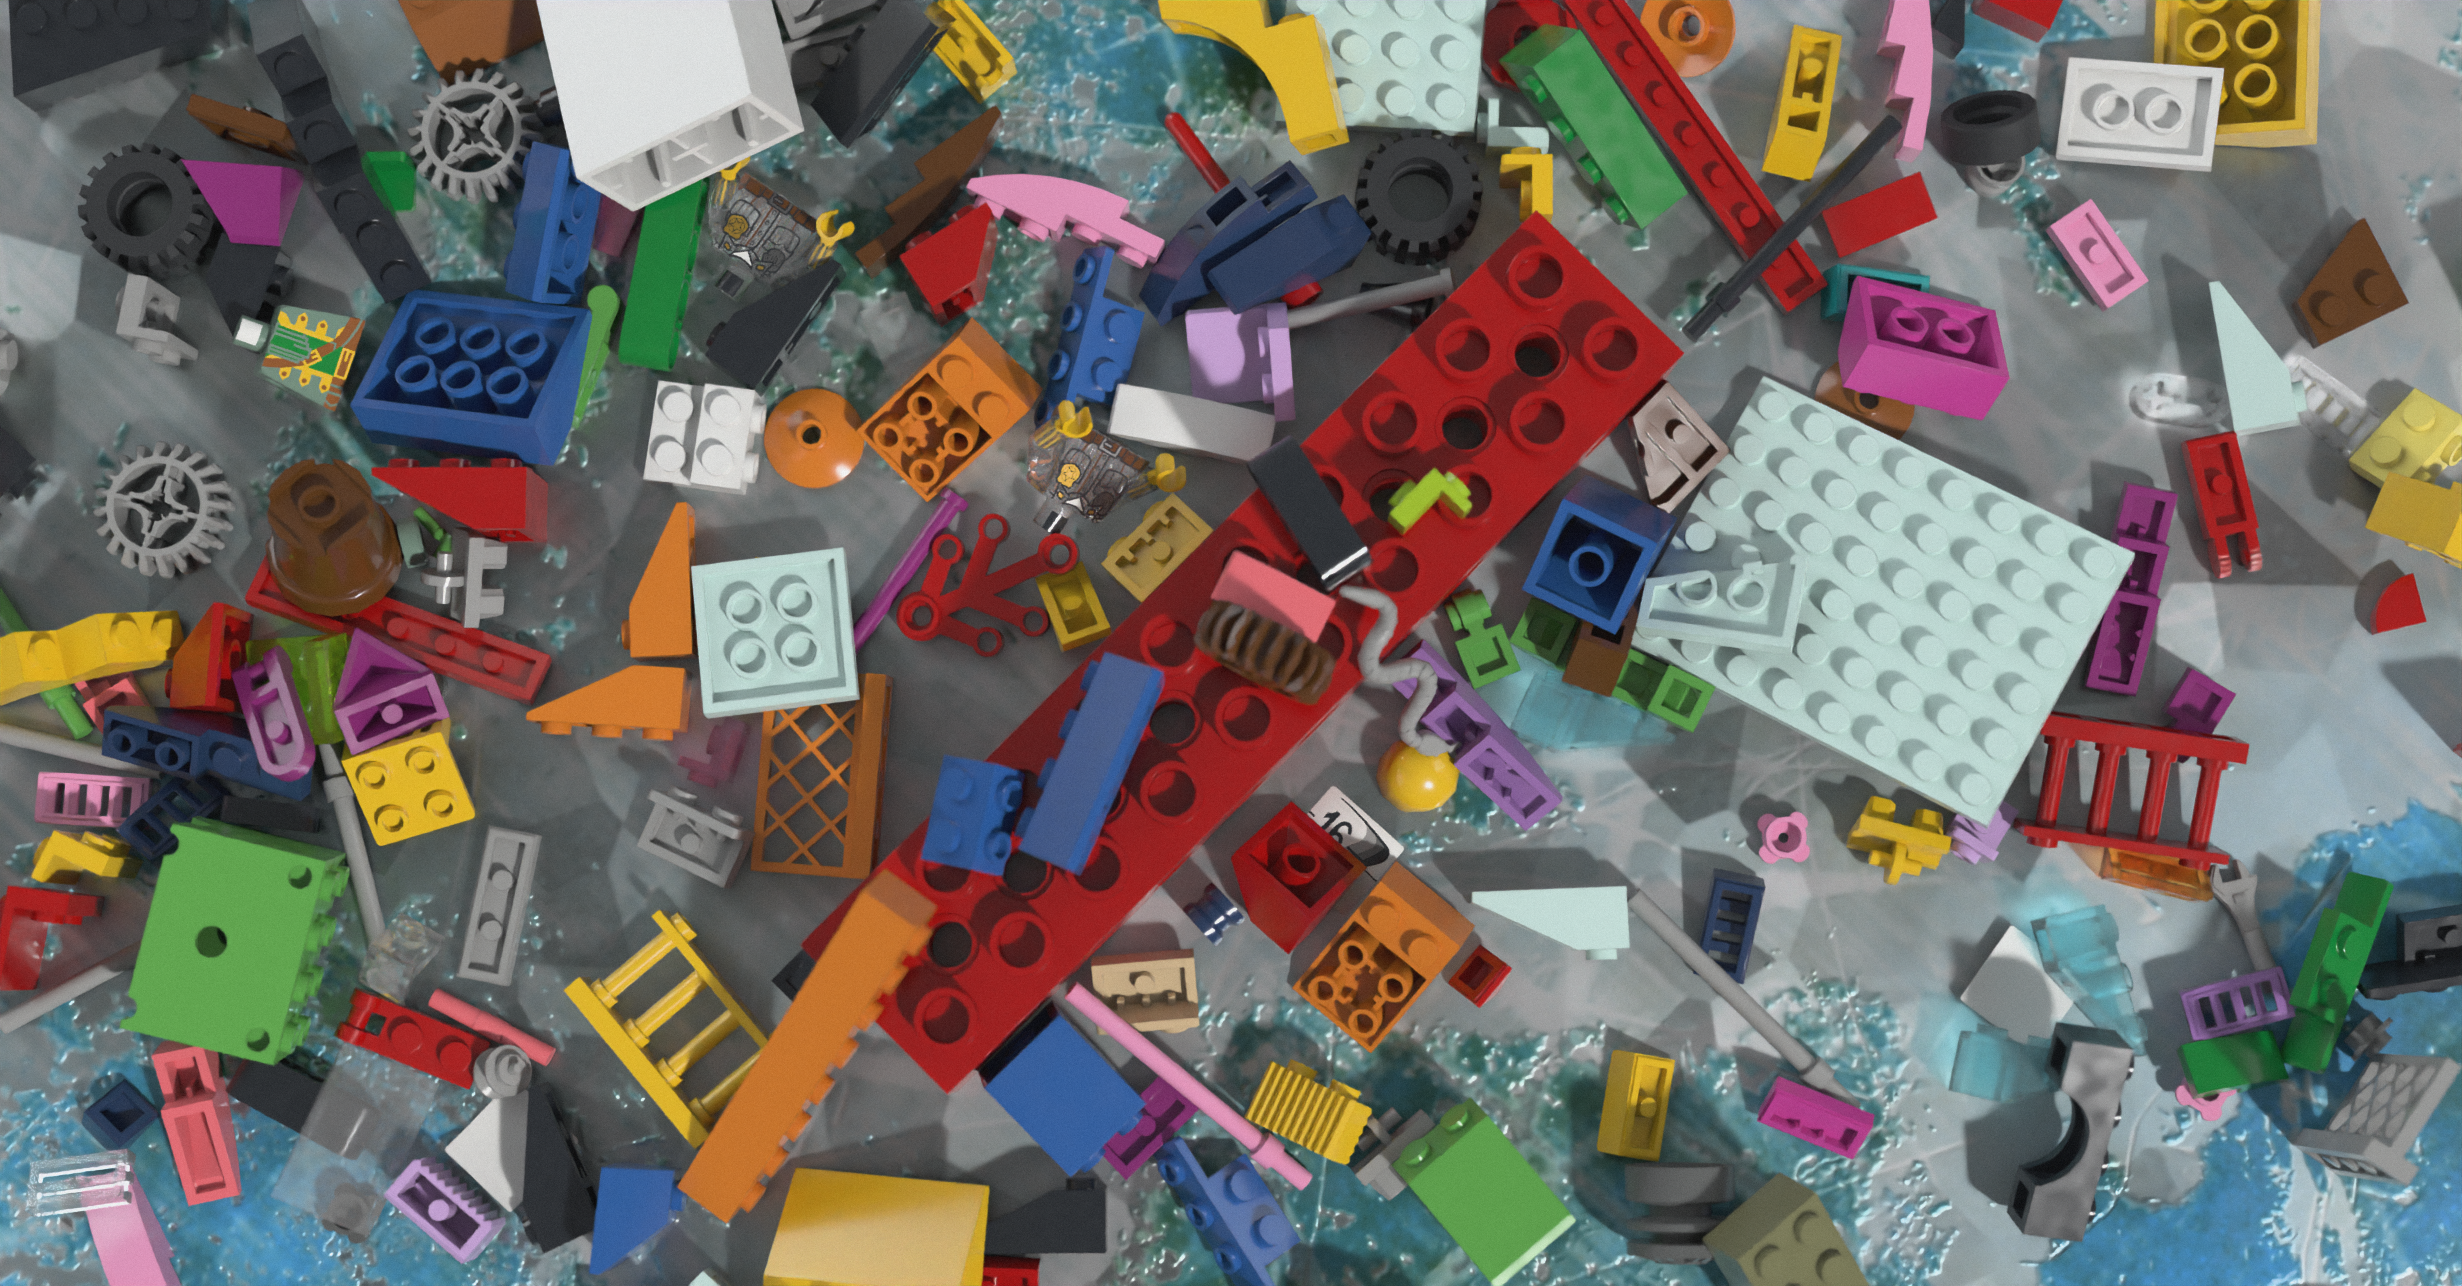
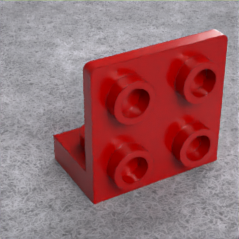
M8 885L6 895H3L0 899V991L36 990L49 923L82 925L83 916L102 917L105 897L45 887Z

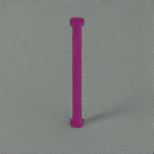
M943 488L939 494L942 500L854 623L853 632L856 656L929 554L935 539L943 534L958 511L964 513L969 506L967 501L950 489Z

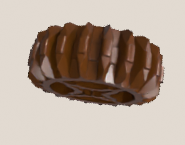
M1213 601L1208 611L1203 613L1197 625L1198 631L1194 637V643L1198 650L1228 669L1242 675L1244 678L1291 700L1294 699L1299 703L1316 704L1321 694L1326 692L1332 680V673L1336 662L1327 650L1319 647L1316 643L1294 632L1287 626L1281 625L1254 610H1249L1230 601Z

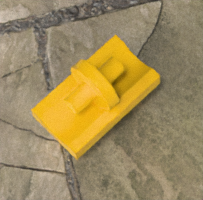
M1871 796L1865 804L1860 817L1848 833L1846 847L1870 853L1868 864L1883 867V882L1895 886L1902 873L1919 876L1922 867L1935 870L1942 855H1947L1951 843V837L1943 835L1942 813L1928 809H1916L1911 816L1910 826L1893 822L1896 804L1892 800Z

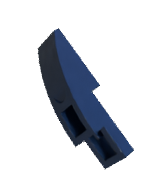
M1289 160L1252 187L1239 175L1217 192L1177 232L1153 266L1139 293V297L1159 325L1162 327L1173 318L1182 315L1190 306L1216 289L1207 277L1211 269L1257 241L1288 218L1297 215L1305 206L1317 199L1318 196L1313 187Z
M109 706L105 709L102 740L103 756L193 782H197L207 774L298 801H302L310 794L313 765L304 776L291 782L281 781L264 771L259 763L246 719L168 707Z

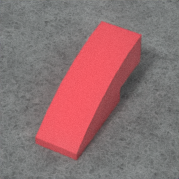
M171 1040L161 1042L151 1056L165 1100V1105L161 1109V1115L188 1206L240 1195L242 1190L234 1126L218 1052Z

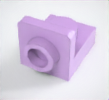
M2002 801L1987 829L1954 813L1943 830V835L1951 837L1952 844L1949 851L1956 857L1974 866L1978 860L1982 863L1994 862L1999 854L1996 848L2019 813V810Z

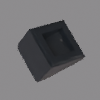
M1946 0L1931 23L1933 49L1952 60L1955 59L1964 47L1965 0Z

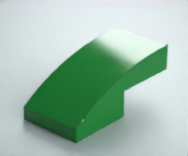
M2273 1031L2249 1032L2183 1044L2176 1050L2193 1099L2236 1089L2237 1093L2284 1083L2289 1080Z

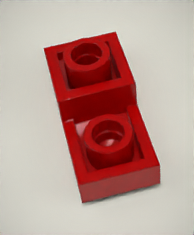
M1921 171L1822 211L1839 258L1939 218Z

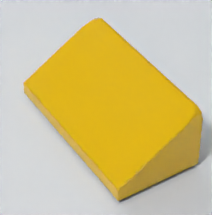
M1613 1050L1598 1133V1151L1659 1162L1675 1060Z

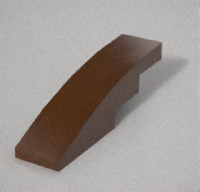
M996 105L914 162L917 173L922 181L884 208L894 226L855 253L861 266L871 279H874L899 259V256L907 251L905 246L909 241L929 231L951 208L967 187L970 179L979 171L1005 126L1002 113Z

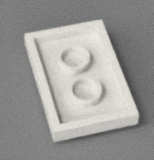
M2069 57L2056 159L2211 172L2224 68Z

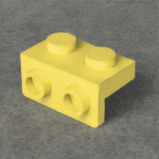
M2414 388L2349 459L2350 470L2381 489L2389 471L2435 485L2436 478L2448 465L2454 466L2462 459V415Z

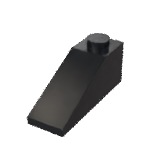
M832 259L737 311L727 323L721 321L707 339L706 346L709 349L705 356L714 366L748 389L755 390L762 397L846 278L847 274L842 265Z
M549 1082L537 1084L529 1088L523 1208L527 1216L522 1217V1225L529 1241L533 1246L539 1244L544 1254L594 1231L598 1200L597 1191Z
M1094 1177L1066 1178V1187H1056L987 1222L984 1254L1106 1253L1108 1250V1187H1097V1178Z

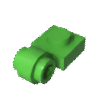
M1470 588L1450 595L1451 601L1443 604L1450 625L1454 632L1464 629L1466 633H1469V637L1454 642V646L1472 688L1475 690L1519 672L1521 668L1502 623L1486 630L1484 628V620L1492 617L1482 590L1478 589L1472 592Z

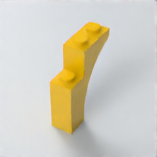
M1158 0L1161 18L1175 34L1195 35L1223 43L1246 56L1265 73L1281 104L1290 142L1301 155L1350 142L1325 29L1314 14L1309 16L1303 13L1287 15L1278 21V25L1273 26L1267 0Z
M178 610L100 613L57 630L12 632L0 637V706L30 695L81 681L139 669L173 665L174 655L185 642Z

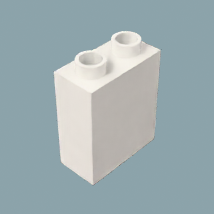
M536 0L576 178L633 212L804 131L772 0Z

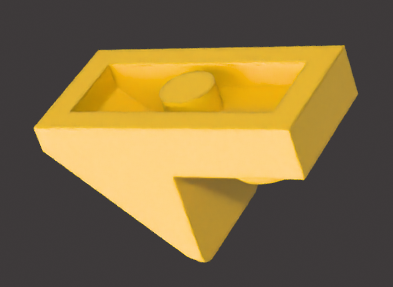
M1082 561L1070 573L1064 575L1047 573L1035 578L1039 593L1053 625L1061 653L1107 637L1112 633Z

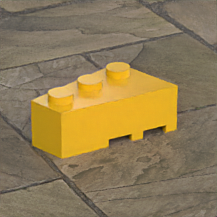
M2389 471L2364 528L2381 535L2405 541L2404 545L2417 551H2422L2423 549L2444 559L2443 562L2462 569V483L2453 481L2451 488L2447 489Z

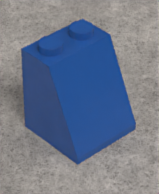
M1585 475L1562 499L1522 590L1616 634L1654 568L1677 517L1591 476Z
M1053 1001L1049 1002L978 1071L983 1088L1070 1177L1079 1169L1085 1173L1093 1168L1106 1153L1103 1146L1117 1132L1121 1136L1130 1132L1144 1115L1140 1110L1146 1105V1102L1141 1094Z

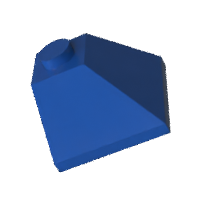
M618 1162L601 1167L589 1274L600 1275L621 1265L675 1221L677 1211H684L687 1194L677 1188L681 1181L682 1168L630 1162Z

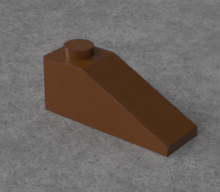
M1645 583L1616 634L1582 618L1579 619L1561 681L1584 690L1611 697L1629 655Z

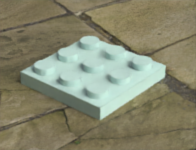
M843 547L691 566L703 714L707 719L860 700L847 559Z

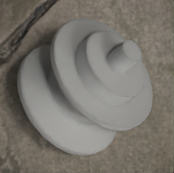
M503 1045L485 1050L478 1056L473 1068V1078L477 1088L483 1095L491 1099H503L522 1093L529 1085L532 1076V1067L528 1056L523 1050L513 1045Z

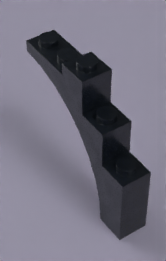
M255 0L247 4L255 55L281 97L285 124L311 166L315 192L339 233H344L385 303L432 283L429 271L393 208L356 132L330 70L316 23L302 0Z

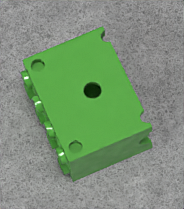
M201 816L192 817L191 823H172L170 832L177 836L179 848L172 855H164L128 996L135 1000L137 1010L132 1017L126 1016L122 1018L119 1028L274 1065L289 1054H292L295 1051L296 1045L302 1047L307 1039L311 1025V1017L304 1015L309 996L316 997L324 975V967L317 965L322 946H330L337 924V917L330 916L335 896H343L349 879L350 868L343 866L346 853ZM219 928L225 933L227 943L222 940Z

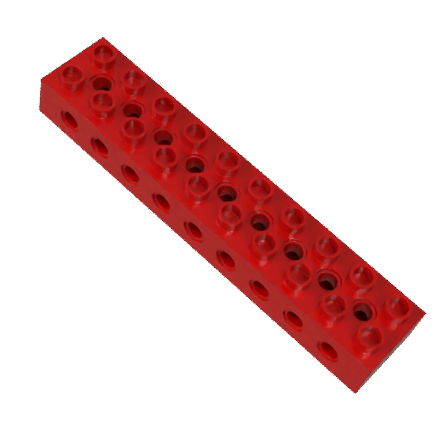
M1535 210L1300 445L1364 543L1373 560V564L1341 583L1329 595H1325L1336 601L1315 643L1332 655L1336 666L1326 692L1321 694L1316 704L1299 703L1294 699L1291 700L1266 687L1260 686L1214 661L1213 658L1198 650L1194 643V637L1198 631L1197 625L1203 613L1207 612L1212 602L1215 601L1210 597L1234 551L1253 558L1296 581V574L1307 564L1306 559L1258 487L983 761L1024 773L1023 797L1016 812L1010 839L1011 851L1001 876L921 859L930 814L799 945L818 963L862 891L885 869L937 906V909L926 924L933 930L932 934L914 957L908 953L901 964L907 967L908 971L890 995L884 991L882 992L877 1002L883 1005L884 1008L875 1022L947 1095L959 1091L1367 680L1361 674L1358 654L1364 639L1379 619V610L1342 596L1340 589L1343 586L1378 590L1386 594L1396 605L1398 623L1394 628L1393 636L1390 637L1387 645L1384 646L1378 657L1379 663L1383 664L1626 419V416L1662 379L1665 380L1684 355V352L1551 223ZM1527 348H1539L1550 357L1553 372L1543 377L1529 376L1520 370L1516 364L1514 354ZM1458 418L1469 419L1480 429L1482 444L1474 449H1457L1445 439L1442 427L1451 420ZM1434 468L1442 476L1447 472L1455 475L1471 493L1466 499L1472 504V507L1463 519L1459 518L1438 498L1403 535L1389 522H1384L1376 517L1371 510L1369 502L1372 496L1378 492L1388 489L1398 491L1409 480L1418 485ZM1105 652L1162 671L1165 677V685L1121 782L1122 796L1120 804L1115 812L1106 817L1081 876L1046 862V878L1040 887L1027 893L1013 890L1007 882L1006 869L1011 858L1021 851L1018 848L1022 839L1015 836L1017 826L1027 806L1035 810L1044 792L1043 789L1036 787L1038 779L1048 758L1058 760L1066 741L1058 738V735L1069 710L1073 709L1079 712L1087 695V692L1080 689V685L1090 662L1094 660L1101 663ZM1173 704L1184 706L1191 711L1196 721L1191 735L1183 742L1176 744L1164 743L1157 739L1151 731L1152 719L1156 713L1165 706ZM957 922L966 927L971 935L973 945L971 954L964 963L957 967L949 968L941 964L935 957L933 943L936 934L941 928L947 924Z

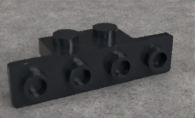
M2462 904L2396 914L2397 960L2366 964L2357 989L2367 999L2391 1000L2399 994L2419 991L2437 993L2445 991L2451 986L2462 985Z

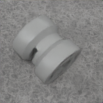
M2025 155L2019 159L2002 164L1966 166L1964 170L1965 180L1970 189L1976 194L1984 197H1997L2005 193L2021 176L2026 164Z

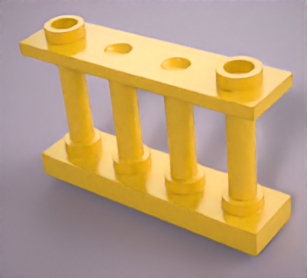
M658 910L652 915V918L663 930L605 980L598 978L593 982L590 977H578L564 989V992L694 1149H698L703 1146L714 1128L711 1125L716 1120L714 1115L732 1100L774 1031L770 1034L694 943L692 939L698 933L690 922L679 911L672 916L667 910ZM677 947L695 968V971L638 1019L635 1020L631 1017L625 1021L614 1007L619 1001L616 996L673 948ZM707 986H710L728 1010L670 1059L663 1057L658 1061L646 1046L651 1041L649 1035ZM742 1025L761 1049L702 1099L696 1096L690 1100L679 1086L684 1080L682 1074Z

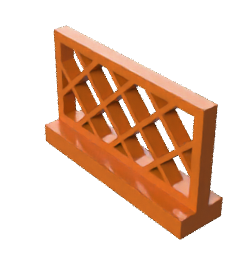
M857 673L860 700H856V705L841 718L829 704H820L835 723L815 741H812L795 721L811 706L798 707L791 714L786 709L765 711L763 713L754 832L756 833L753 837L750 871L866 879L878 867L893 677L886 674ZM778 711L784 720L775 727L776 712ZM855 716L854 732L852 733L846 726V723ZM790 725L808 747L785 765L773 751L774 738ZM841 729L853 743L852 756L836 769L818 747ZM813 752L831 774L813 790L808 792L791 770ZM773 761L780 771L771 778ZM848 768H850L849 784L841 775ZM786 776L803 798L781 816L769 802L770 788ZM834 780H837L848 793V805L846 809L832 820L814 798ZM809 803L826 823V826L804 843L787 821ZM768 812L776 820L769 828H767ZM846 818L844 835L837 825ZM781 827L799 849L783 863L764 861L766 839ZM830 831L844 845L842 867L823 866L810 850ZM804 854L813 865L795 864L794 862Z

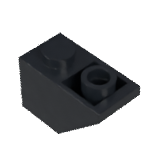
M222 233L205 281L232 336H234L235 329L242 315L270 324L273 312L278 306L280 298L285 297L291 289L294 279V271L291 268L293 261L280 251L262 245L230 243L228 234ZM245 348L249 352L259 355L258 352Z

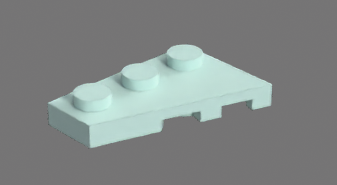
M1808 553L1790 556L1789 561L1762 565V561L1744 563L1742 564L1743 568L1711 573L1706 569L1646 579L1637 621L1638 634L1792 655L1809 563Z

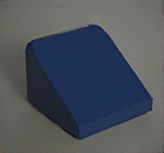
M123 1079L84 1111L81 1123L114 1158H118L160 1117V1114Z

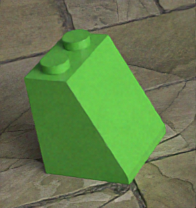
M1471 1097L1463 1104L1450 1108L1435 1128L1423 1138L1409 1143L1402 1151L1400 1158L1392 1164L1394 1169L1493 1286H1502L1576 1222V1219Z

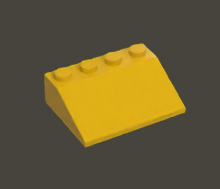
M2156 0L2154 63L2224 68L2215 145L2266 148L2317 144L2321 0Z
M797 1167L793 1174L766 1265L763 1286H981L989 1185Z

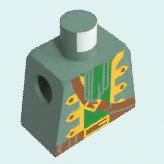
M280 305L275 308L270 324L242 315L235 329L232 344L259 353L253 372L255 376L319 411L330 413L335 412L366 321L355 317Z

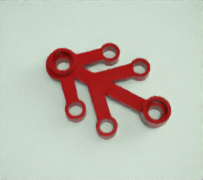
M995 513L987 514L978 524L980 536L960 587L942 596L950 567L962 560L965 554V546L960 538L951 534H943L935 539L932 545L933 559L921 590L906 595L898 605L896 611L898 627L905 636L915 641H929L941 634L973 647L980 656L995 657L1002 652L1005 645L1004 636L998 629L993 627L977 629L948 615L970 607L1019 626L1020 630L1027 636L1039 637L1044 635L1049 630L1051 624L1046 610L1037 606L1026 608L995 595L1047 571L1056 575L1070 573L1079 563V547L1067 535L1060 533L1050 534L1040 542L1036 554L987 575L998 545L1004 543L1011 532L1010 523L1005 517ZM992 520H999L1003 527L1002 533L999 537L991 539L986 533V526ZM947 540H952L957 547L956 554L950 559L943 558L940 553L941 545ZM1059 545H1064L1069 551L1068 560L1063 564H1056L1052 560V551ZM925 606L930 610L931 619L926 625L920 626L916 623L914 615L918 608ZM1032 612H1038L1043 619V624L1037 631H1030L1026 626V618ZM987 632L994 634L997 640L996 647L989 652L984 651L980 646V639Z

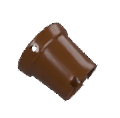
M313 458L302 460L285 469L270 487L268 494L270 504L267 517L272 533L270 539L265 544V549L270 565L271 577L285 599L306 612L331 617L358 613L382 600L399 578L404 555L397 525L384 506L375 501L369 484L359 470L342 460L332 459L333 465L327 463L316 464Z

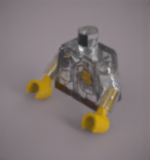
M751 156L716 172L709 197L708 235L712 240L711 247L718 256L728 262V265L715 282L714 287L736 302L740 301L753 280L774 292L827 263L838 248L837 240L850 236L855 229L854 224L850 221L844 223L839 230H836L833 219L839 212V209L822 213L817 219L747 172L740 178L737 172L749 163Z
M1064 400L1060 402L1059 406H1056L1051 418L1031 433L1028 438V472L1026 481L1047 497L1033 522L1051 534L1061 533L1073 512L1094 524H1098L1106 516L1158 489L1170 493L1181 490L1186 484V467L1179 466L1175 469L1174 457L1168 453H1162L1156 458L1155 469L1148 466L1150 461L1133 448L1093 426L1089 407H1083L1080 412L1075 413L1074 403Z

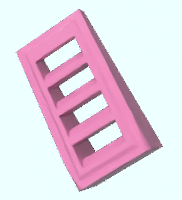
M39 772L34 815L35 822L53 825L118 828L127 819L121 817L124 788H132L131 815L152 797L153 779ZM62 784H64L63 814H60ZM81 785L87 786L85 815H78ZM103 787H110L107 816H100ZM149 824L144 828L145 830H149Z

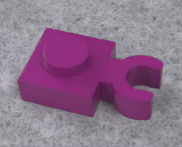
M2187 667L2161 709L2163 712L2174 717L2170 724L2164 727L2213 733L2236 694L2196 670ZM2178 755L2177 761L2183 764L2191 756Z

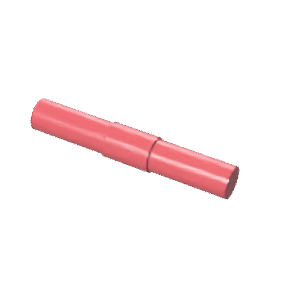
M439 988L434 991L429 1000V1007L472 1028L473 1031L498 1044L513 1045L520 1048L526 1053L528 1058L545 1067L554 1056L556 1048Z

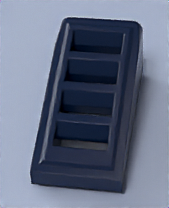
M206 774L196 782L212 797L205 804L186 788L192 781L174 777L133 812L116 831L159 870L164 855H172L178 850L179 840L157 816L165 810L173 819L181 823H191L192 817L195 816L210 819L221 809L223 795L233 796L211 775ZM178 795L196 810L190 817H187L172 803ZM148 824L164 838L157 845L141 832Z
M1714 868L1698 945L1707 954L1709 950L1737 955L1736 964L1713 960L1737 983L1744 984L1765 892L1764 879ZM1724 889L1749 894L1748 901H1743L1721 895ZM1718 909L1745 914L1744 922L1717 917ZM1717 930L1741 935L1740 943L1713 938V931ZM1693 969V974L1699 975V974Z

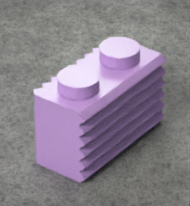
M436 1156L413 1160L384 1194V1197L461 1264L475 1260L506 1224L505 1216L498 1217V1210H490V1203L482 1204V1196L475 1197L474 1190H467V1183L459 1184V1176L452 1177L451 1170H444L443 1163L436 1164Z

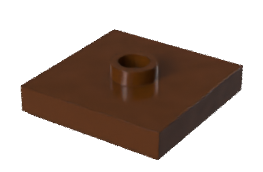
M191 94L186 111L216 138L305 166L309 164L285 122L273 119L271 115L252 107L243 106V109Z

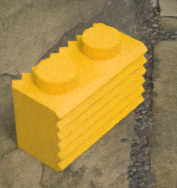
M1291 1058L1286 1067L1270 1061L1245 1118L1325 1158L1346 1166L1350 1162V1155L1354 1152V1146L1358 1143L1359 1136L1363 1133V1127L1367 1124V1118L1372 1113V1108L1357 1102L1361 1092L1335 1079H1332L1328 1088L1314 1081L1318 1071Z

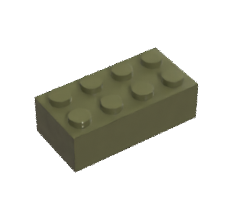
M1781 1172L1703 1238L1704 1243L1730 1286H1870L1816 1192Z

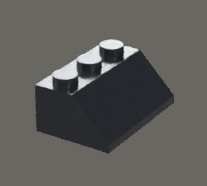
M876 0L872 9L878 13L867 29L860 24L847 39L842 48L848 54L839 67L836 68L830 64L815 82L813 88L819 93L810 105L836 139L847 149L870 135L957 20L935 1Z

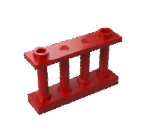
M2051 710L2039 732L2040 735H2045L2044 743L2048 744L2036 819L2015 817L2013 827L2023 836H2027L2026 843L2045 848H2057L2058 841L2168 856L2179 858L2178 865L2205 871L2210 870L2211 863L2228 865L2230 855L2217 846L2209 845L2222 770H2228L2229 762L2246 764L2249 743L2233 736ZM2076 740L2095 742L2094 750L2099 751L2086 827L2056 823L2069 748H2075ZM2127 747L2146 750L2145 757L2150 759L2137 835L2107 830L2120 755H2126ZM2178 755L2197 757L2196 765L2201 766L2188 842L2158 838L2171 763L2177 762Z

